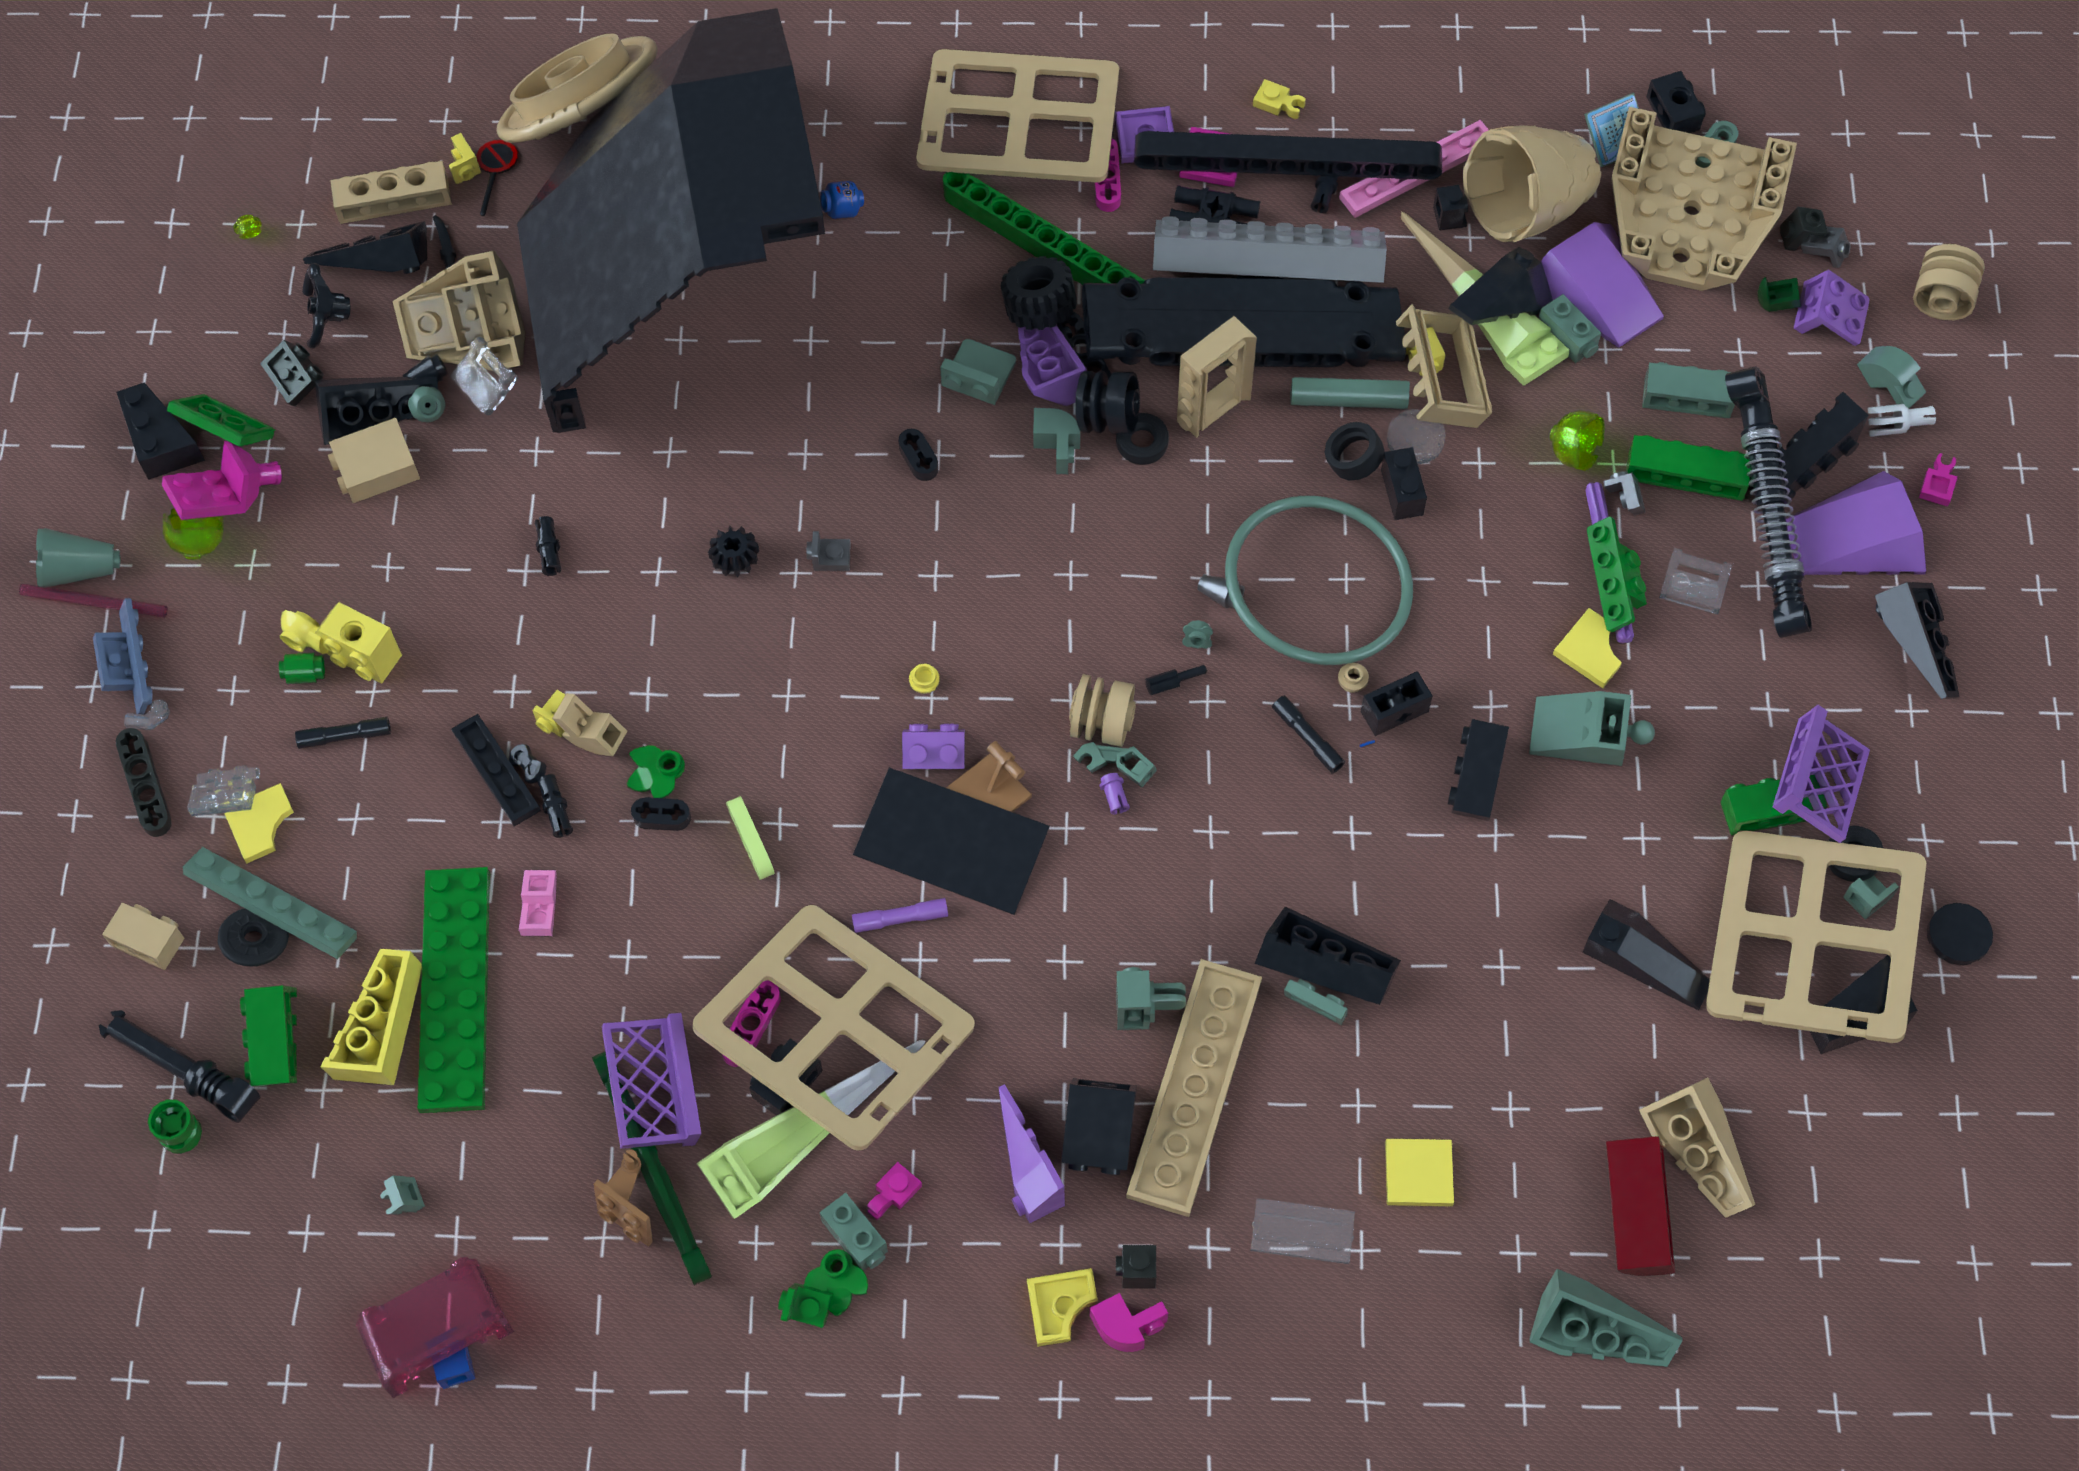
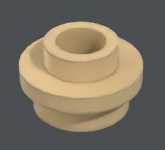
M1358 663L1344 665L1338 674L1340 686L1351 693L1364 689L1369 680L1368 671ZM1356 674L1359 678L1351 679L1348 675Z

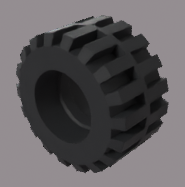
M1046 256L1028 258L1026 261L1016 263V266H1011L1008 269V273L1003 275L1000 286L1006 313L1009 316V320L1012 323H1016L1017 327H1026V330H1044L1046 327L1052 328L1057 323H1063L1066 321V317H1070L1074 313L1073 309H1076L1077 297L1069 266H1066V263L1062 260L1057 261V258H1046Z

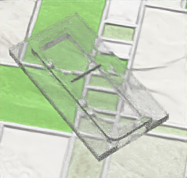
M1257 1198L1254 1222L1252 1223L1253 1233L1250 1251L1350 1264L1351 1246L1354 1239L1355 1211Z

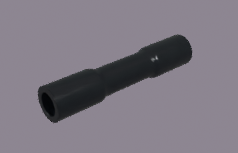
M1285 695L1273 703L1272 709L1304 740L1331 774L1343 767L1345 760L1327 741L1322 739L1304 719L1303 714Z
M386 716L361 720L358 723L295 731V739L298 749L342 740L390 735L391 726L389 718Z

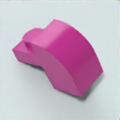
M1118 1293L1090 1307V1318L1106 1344L1119 1351L1134 1352L1144 1349L1145 1340L1142 1334L1146 1333L1147 1336H1151L1165 1327L1164 1323L1168 1320V1312L1161 1301L1132 1316L1121 1294Z

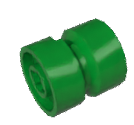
M173 1099L162 1101L154 1106L149 1114V1130L166 1150L182 1154L192 1150L200 1141L202 1134L201 1124L183 1102Z

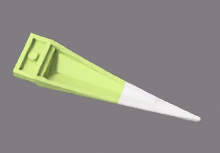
M919 1040L905 1049L911 1053H916L925 1044V1041ZM879 1061L824 1090L819 1095L846 1115H849L889 1078L895 1070L884 1062ZM792 1107L724 1143L720 1148L696 1164L732 1218L735 1219L760 1202L829 1132L797 1108Z

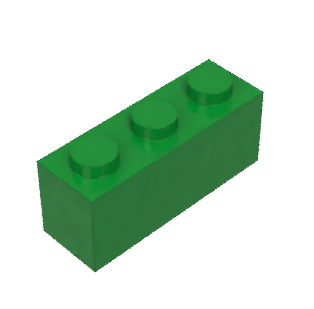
M1810 775L1809 778L1814 789H1819L1820 786L1815 775ZM1766 778L1757 784L1748 786L1743 783L1735 784L1725 791L1720 802L1731 836L1740 831L1754 832L1806 822V820L1790 809L1781 814L1773 808L1780 780L1775 778ZM1824 794L1818 795L1823 808L1826 809L1828 805ZM1804 797L1802 805L1814 811L1809 798Z

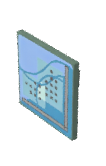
M1634 93L1584 114L1600 167L1616 161L1628 108L1639 109Z

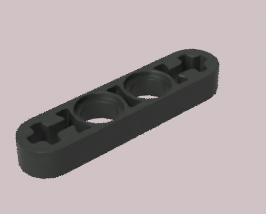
M135 728L124 729L116 737V747L140 824L148 835L153 837L163 836L170 830L172 822L147 741L139 730ZM130 739L135 740L134 746L138 754H132L129 749ZM136 764H147V770L143 774L138 776L132 774V768ZM154 789L155 796L153 799L146 802L140 800V794L144 790ZM150 810H155V813L160 818L158 820L159 825H152L153 818Z

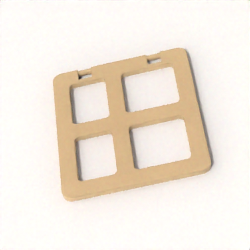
M948 49L936 51L933 54L916 156L917 166L927 171L1082 182L1104 181L1107 178L1119 79L1118 64L1107 60ZM956 69L1015 73L1013 96L1004 98L952 94L950 91L953 72ZM1037 75L1096 78L1098 80L1096 102L1090 104L1036 100L1033 98L1035 78ZM937 76H946L945 83L936 82ZM963 113L1006 116L1010 118L1005 154L1003 156L942 152L941 147L947 114ZM1049 119L1092 123L1093 130L1089 160L1087 162L1026 158L1025 152L1030 120ZM927 136H937L936 143L926 142Z
M1740 831L1736 833L1732 841L1706 1001V1008L1709 1014L1723 1019L1761 1022L1764 1025L1840 1036L1864 1037L1867 1040L1888 1043L1902 1041L1906 1035L1926 872L1925 858L1919 853L1753 831ZM1762 855L1803 862L1797 914L1794 917L1754 913L1745 909L1752 861L1755 856ZM1838 865L1899 874L1901 876L1895 928L1891 931L1823 922L1820 919V911L1827 867ZM1743 935L1791 942L1792 949L1784 998L1777 1000L1733 992L1739 943ZM1819 945L1889 955L1891 964L1884 1012L1875 1014L1809 1003L1808 996L1815 948ZM1745 1005L1764 1007V1013L1762 1015L1744 1012ZM1847 1020L1868 1022L1867 1030L1847 1027Z
M808 905L803 907L695 1016L693 1031L709 1045L851 1149L864 1150L869 1147L884 1130L885 1126L899 1114L940 1069L947 1058L971 1035L975 1021L965 1010L824 910L815 905ZM810 934L819 935L867 970L842 998H834L784 961ZM766 980L773 982L821 1017V1020L780 1062L772 1061L723 1024L758 986ZM884 987H892L942 1023L940 1029L917 1053L909 1052L859 1015ZM839 1035L848 1036L897 1072L894 1079L857 1118L849 1117L799 1080V1077ZM943 1039L949 1045L939 1054L933 1047ZM881 1105L888 1112L880 1121H877L871 1115Z

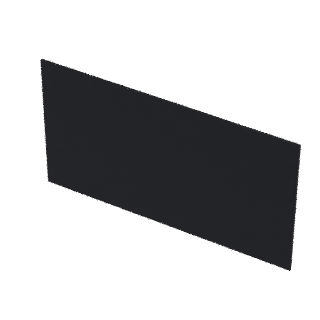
M889 767L853 855L1015 915L1050 826Z

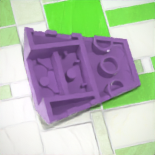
M1593 222L1549 250L1540 261L1545 271L1552 299L1555 300L1564 294L1601 332V336L1618 348L1661 321L1664 317L1638 270L1622 257L1620 239L1611 224Z
M1885 471L1793 515L1795 520L1792 524L1796 525L1794 533L1798 535L1795 542L1800 545L1797 551L1801 553L1799 561L1803 563L1804 575H1841L1842 572H1856L1857 575H1868L1869 572H1886V575H1899L1900 572L1926 573L1922 528L1902 481ZM1792 517L1787 518L1786 522H1790ZM1787 526L1788 531H1792L1794 529L1793 526ZM1790 534L1789 540L1792 541L1795 539V536ZM1790 544L1791 550L1797 547L1795 544ZM1792 553L1794 559H1796L1798 557V554Z

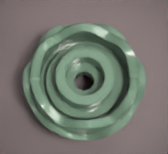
M419 387L408 400V407L412 416L421 422L429 423L436 421L445 411V399L442 393L434 387ZM429 402L430 406L425 407V403Z

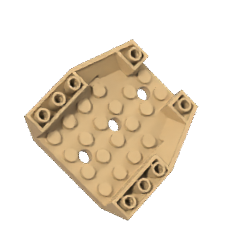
M1629 107L1611 178L1622 257L1646 279L1699 291L1736 282L1781 216L1797 143L1769 137L1765 149L1750 147L1654 126L1656 112ZM1698 157H1705L1710 160L1711 164L1709 167L1701 168L1696 165L1695 161H1697ZM1692 206L1695 207L1699 211V213L1691 215L1688 214L1684 210V208ZM1683 254L1688 260L1686 262H1678L1674 259L1673 255Z

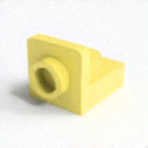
M461 133L451 137L455 148L451 150L455 162L449 164V169L456 184L468 181L481 173L476 156Z
M559 690L555 691L543 708L536 705L532 711L536 719L535 723L542 731L547 734L553 732L562 737L564 730L552 719L565 697V694Z

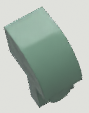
M1875 347L1857 364L1870 388L1887 387L1896 404H1904L1909 409L1926 393L1915 374L1921 369L1920 366L1908 353L1897 347Z
M1034 408V448L1056 449V474H1068V463H1074V449H1080V430L1075 418L1066 411L1056 408Z

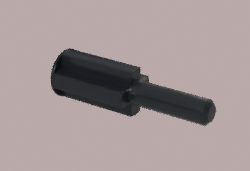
M1201 665L1177 673L1176 669L1145 678L1147 690L1150 695L1180 687L1181 681L1206 674L1207 668L1205 665Z

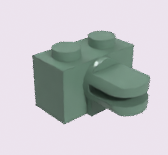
M1129 967L1123 969V971H1117V1030L1149 1029L1150 1022H1155V1010H1179L1187 1005L1186 997L1184 996L1186 993L1185 985L1182 983H1154V981L1149 979V970L1142 971L1138 967Z

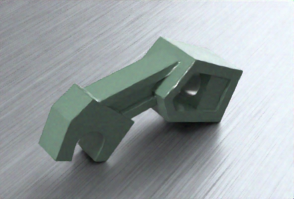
M1094 742L1082 745L1073 756L1079 763L1086 756L1092 757V762L1086 767L1091 773L1106 766L1107 763H1115L1121 773L1140 787H1143L1157 771L1155 765L1134 746L1119 748L1095 745ZM1134 757L1139 761L1130 771L1123 762Z

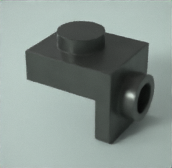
M1797 207L1780 225V234L1785 250L1795 251L1810 235L1823 237L1827 233L1822 210Z

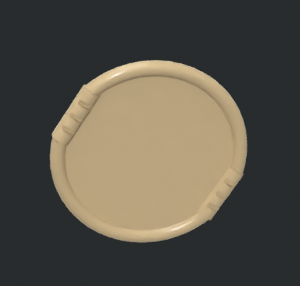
M604 34L581 42L551 58L527 75L511 92L510 100L512 104L503 113L497 124L499 138L508 143H520L534 139L540 140L549 134L561 130V128H566L573 123L585 119L587 115L617 97L625 87L654 62L658 49L656 42L646 36H635L620 40L617 34Z

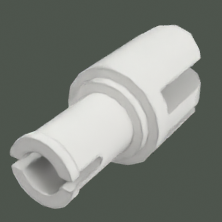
M1904 404L1868 408V413L1870 414L1893 412V416L1868 419L1869 425L1894 424L1895 426L1894 428L1870 430V437L1906 433L1912 426L1934 425L1936 422V417H1923L1924 415L1936 414L1933 406L1908 409Z

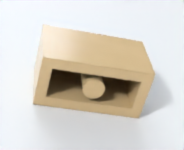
M121 903L104 930L103 937L110 946L165 970L185 939L178 930L179 925L168 917L162 916L161 919L152 916V913L141 905L135 904L134 907Z

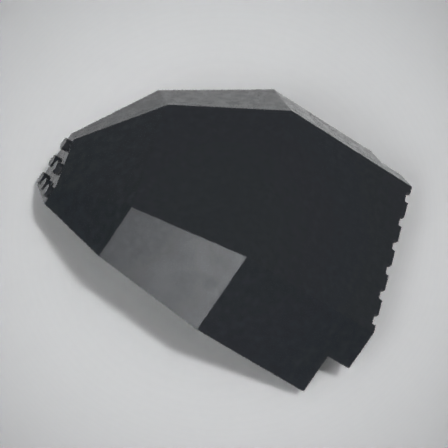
M777 8L698 21L625 87L617 97L612 99L591 118L517 222L542 396L552 432L561 433L586 428L577 389L557 390L560 387L567 388L582 376L581 370L585 366H594L608 354L607 348L613 343L619 345L635 332L634 326L639 321L647 322L659 312L663 301L667 298L673 300L689 287L688 281L695 275L701 277L704 273L711 270L767 261L764 244L825 234L823 214L793 65Z

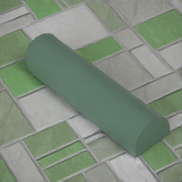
M1292 378L1290 389V405L1408 409L1410 382L1400 380Z

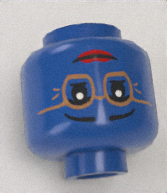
M852 181L831 182L827 184L825 190L821 191V207L823 212L827 213L832 219L852 218L858 214L860 207H863L864 195L862 190H858L856 184Z

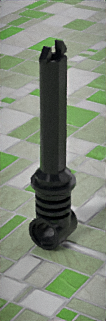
M123 1010L111 1011L114 1019L107 1028L101 1024L99 1025L100 1034L104 1039L108 1035L180 1078L184 1081V1087L190 1096L202 1097L215 1105L224 1116L236 1123H239L261 1098L257 1090L243 1079L238 1077L231 1078L229 1075L218 1070L216 1063L212 1060H199L196 1062L124 1018L126 1014Z

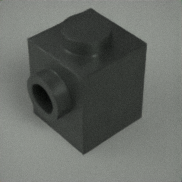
M1123 1245L1122 1256H1116V1276H1122V1288H1156V1245Z

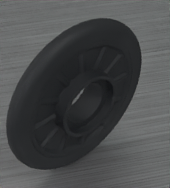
M245 908L228 916L218 931V945L223 955L233 963L249 967L265 965L278 958L285 950L289 940V932ZM252 931L262 934L261 939L256 942L247 941L244 937Z

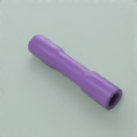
M945 898L919 902L915 905L895 909L852 914L855 933L881 929L885 926L911 921H926L948 917Z

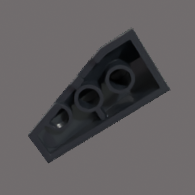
M425 221L398 227L380 235V239L377 240L375 236L370 235L353 242V246H350L349 243H343L311 252L303 258L304 264L317 263L322 266L386 272L403 270L404 274L420 270V265L427 260V226Z
M1518 247L1502 257L1451 303L1448 309L1470 325L1494 322L1497 321L1499 316L1508 315L1510 319L1518 318L1519 314L1527 312L1529 315H1537L1540 313L1541 308L1552 302L1553 299L1542 262L1536 259L1530 251Z
M437 377L316 380L317 407L323 444L327 445L332 440L393 418H397L398 422L412 418L413 416L408 407L409 398L417 388L422 386L438 389ZM429 402L425 403V407L430 406Z
M1611 899L1608 901L1588 937L1582 953L1699 1011L1708 993L1710 979L1638 912Z

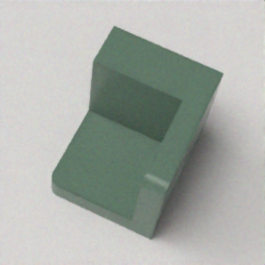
M1875 876L1864 881L1858 878L1849 886L1843 898L1866 920L1893 898L1899 886L1894 882L1886 888Z

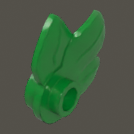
M653 745L636 748L629 754L638 768L630 776L627 786L637 792L651 790L653 798H665L674 790L676 779L684 772V759L678 752L672 750L662 752ZM672 763L675 765V767L670 770L665 769V766L667 764Z
M835 1249L825 1254L821 1260L820 1267L808 1273L804 1285L833 1293L829 1311L834 1316H839L848 1309L852 1301V1294H867L868 1279L862 1269L854 1266L851 1256L846 1251ZM842 1262V1269L838 1272H833L834 1264Z

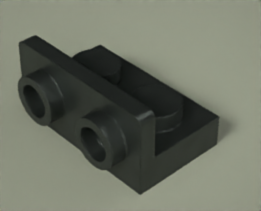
M283 340L260 364L286 402L295 407L316 387V380H323L324 374L309 360L310 354L305 347L299 343L295 345Z

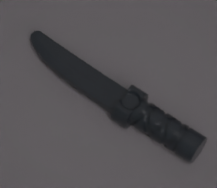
M434 215L433 220L442 246L440 256L447 269L456 263V252L451 245L443 221Z

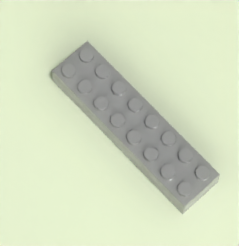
M1163 217L1162 220H1156L1153 270L1384 283L1387 251L1385 232H1380L1378 228L1365 227L1361 231L1351 230L1348 226H1335L1334 229H1323L1322 226L1317 224H1308L1304 228L1294 227L1290 223H1278L1276 226H1267L1260 221L1236 224L1233 220H1220L1219 223H1210L1203 218L1179 221L1176 217Z

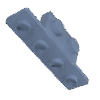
M124 598L119 611L122 632L95 633L93 637L102 691L132 690L136 714L144 715L147 706L152 703V689L150 686H147L145 679L148 675V666L146 660H142L141 656L143 638L141 634H137L138 610L133 609L131 598Z

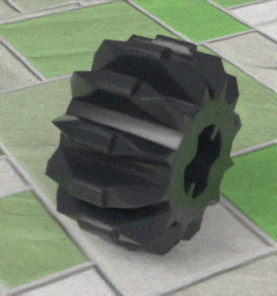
M729 525L728 532L724 533L718 530L717 538H711V548L708 551V555L716 570L722 569V573L725 576L733 571L735 576L739 577L740 570L750 573V564H757V554H759L760 550L752 532L746 533L742 526L737 531H734L733 527Z

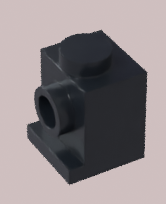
M1453 185L1437 188L1433 209L1439 231L1467 227L1465 213L1468 212V201L1466 195L1463 196L1460 186Z

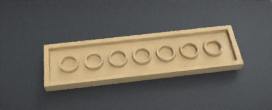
M1203 959L1200 960L1126 1194L1127 1199L1190 1217L1262 982L1261 976Z

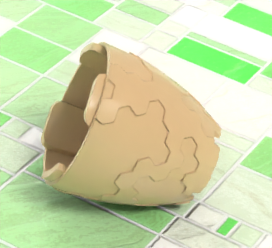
M1536 125L1507 126L1490 129L1482 133L1475 142L1464 166V194L1469 199L1476 218L1489 235L1502 242H1517L1552 228L1575 213L1583 203H1586L1596 192L1600 183V165L1595 161L1596 153L1593 147L1583 137L1567 131L1536 127Z

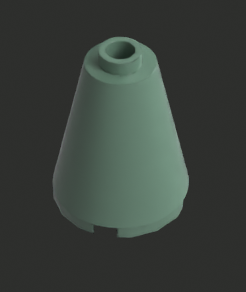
M47 528L38 529L36 550H38V557L36 560V577L39 587L47 588L114 574V568H120V550H114V544Z

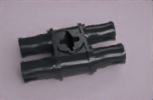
M1177 185L1174 203L1199 207V211L1193 213L1171 208L1169 217H1176L1179 221L1203 218L1210 223L1230 220V216L1233 214L1257 219L1261 201L1237 197L1234 192L1225 193L1209 190V187L1202 188L1201 190ZM1235 221L1236 224H1247V223H1242V222Z

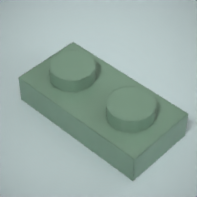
M1299 979L1298 982L1289 980L1284 989L1285 997L1340 1025L1343 1024L1348 1015V1009L1343 1006L1344 1001L1331 994H1327L1324 997L1314 992L1316 987L1302 979Z

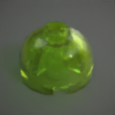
M1582 410L1569 412L1552 427L1550 432V440L1552 441V448L1556 458L1562 464L1582 471L1590 469L1598 458V455H1593L1596 445L1602 446L1604 441L1605 424L1603 417H1599V414Z
M175 508L171 509V515L163 514L164 540L173 551L183 555L186 559H200L202 556L214 551L222 541L224 532L223 516L181 520Z

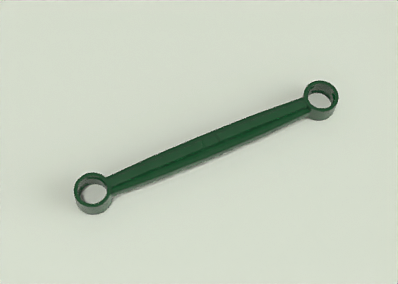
M604 1051L593 1056L592 1060L614 1107L606 1052ZM619 1082L620 1090L624 1085ZM626 1089L621 1095L622 1103L634 1110L636 1105L628 1089ZM624 1113V1118L626 1120L628 1118V1115ZM633 1119L626 1126L628 1138L642 1137L647 1131ZM656 1146L631 1148V1150L637 1153V1157L641 1161V1173L681 1254L680 1256L693 1285L695 1286L712 1278L667 1170L661 1165L658 1158L659 1154Z

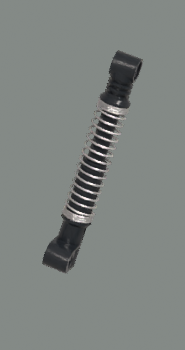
M1757 366L1727 373L1725 381L1729 397L1741 411L1744 428L1741 432L1742 448L1748 451L1744 455V458L1749 459L1745 466L1751 468L1747 476L1752 477L1749 485L1754 486V489L1750 494L1755 495L1756 498L1752 500V503L1757 505L1753 512L1763 514L1758 516L1755 521L1765 523L1760 525L1757 531L1766 532V534L1759 536L1758 540L1768 541V543L1761 545L1760 549L1769 550V552L1761 556L1763 559H1771L1763 567L1767 568L1764 571L1767 585L1774 591L1772 594L1774 605L1776 606L1773 610L1775 628L1780 638L1812 631V621L1808 606L1803 602L1805 599L1803 588L1801 587L1805 577L1803 563L1799 561L1801 553L1797 551L1800 545L1795 542L1798 535L1794 533L1796 525L1792 524L1795 520V517L1791 515L1793 507L1789 505L1792 500L1787 496L1790 489L1785 487L1788 484V480L1784 478L1787 472L1783 469L1785 461L1781 460L1783 452L1779 450L1782 447V444L1778 442L1781 439L1778 427L1773 424L1765 374ZM1785 507L1790 508V511L1788 513H1785ZM1786 516L1792 517V520L1786 522ZM1787 526H1793L1794 529L1792 531H1788ZM1790 534L1795 536V539L1792 541L1789 540ZM1790 544H1795L1797 547L1791 550ZM1792 553H1797L1798 557L1793 559Z

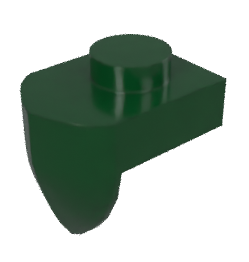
M1767 277L1762 279L1757 296L1759 304L1764 310L1772 312L1801 307L1797 278L1768 282Z

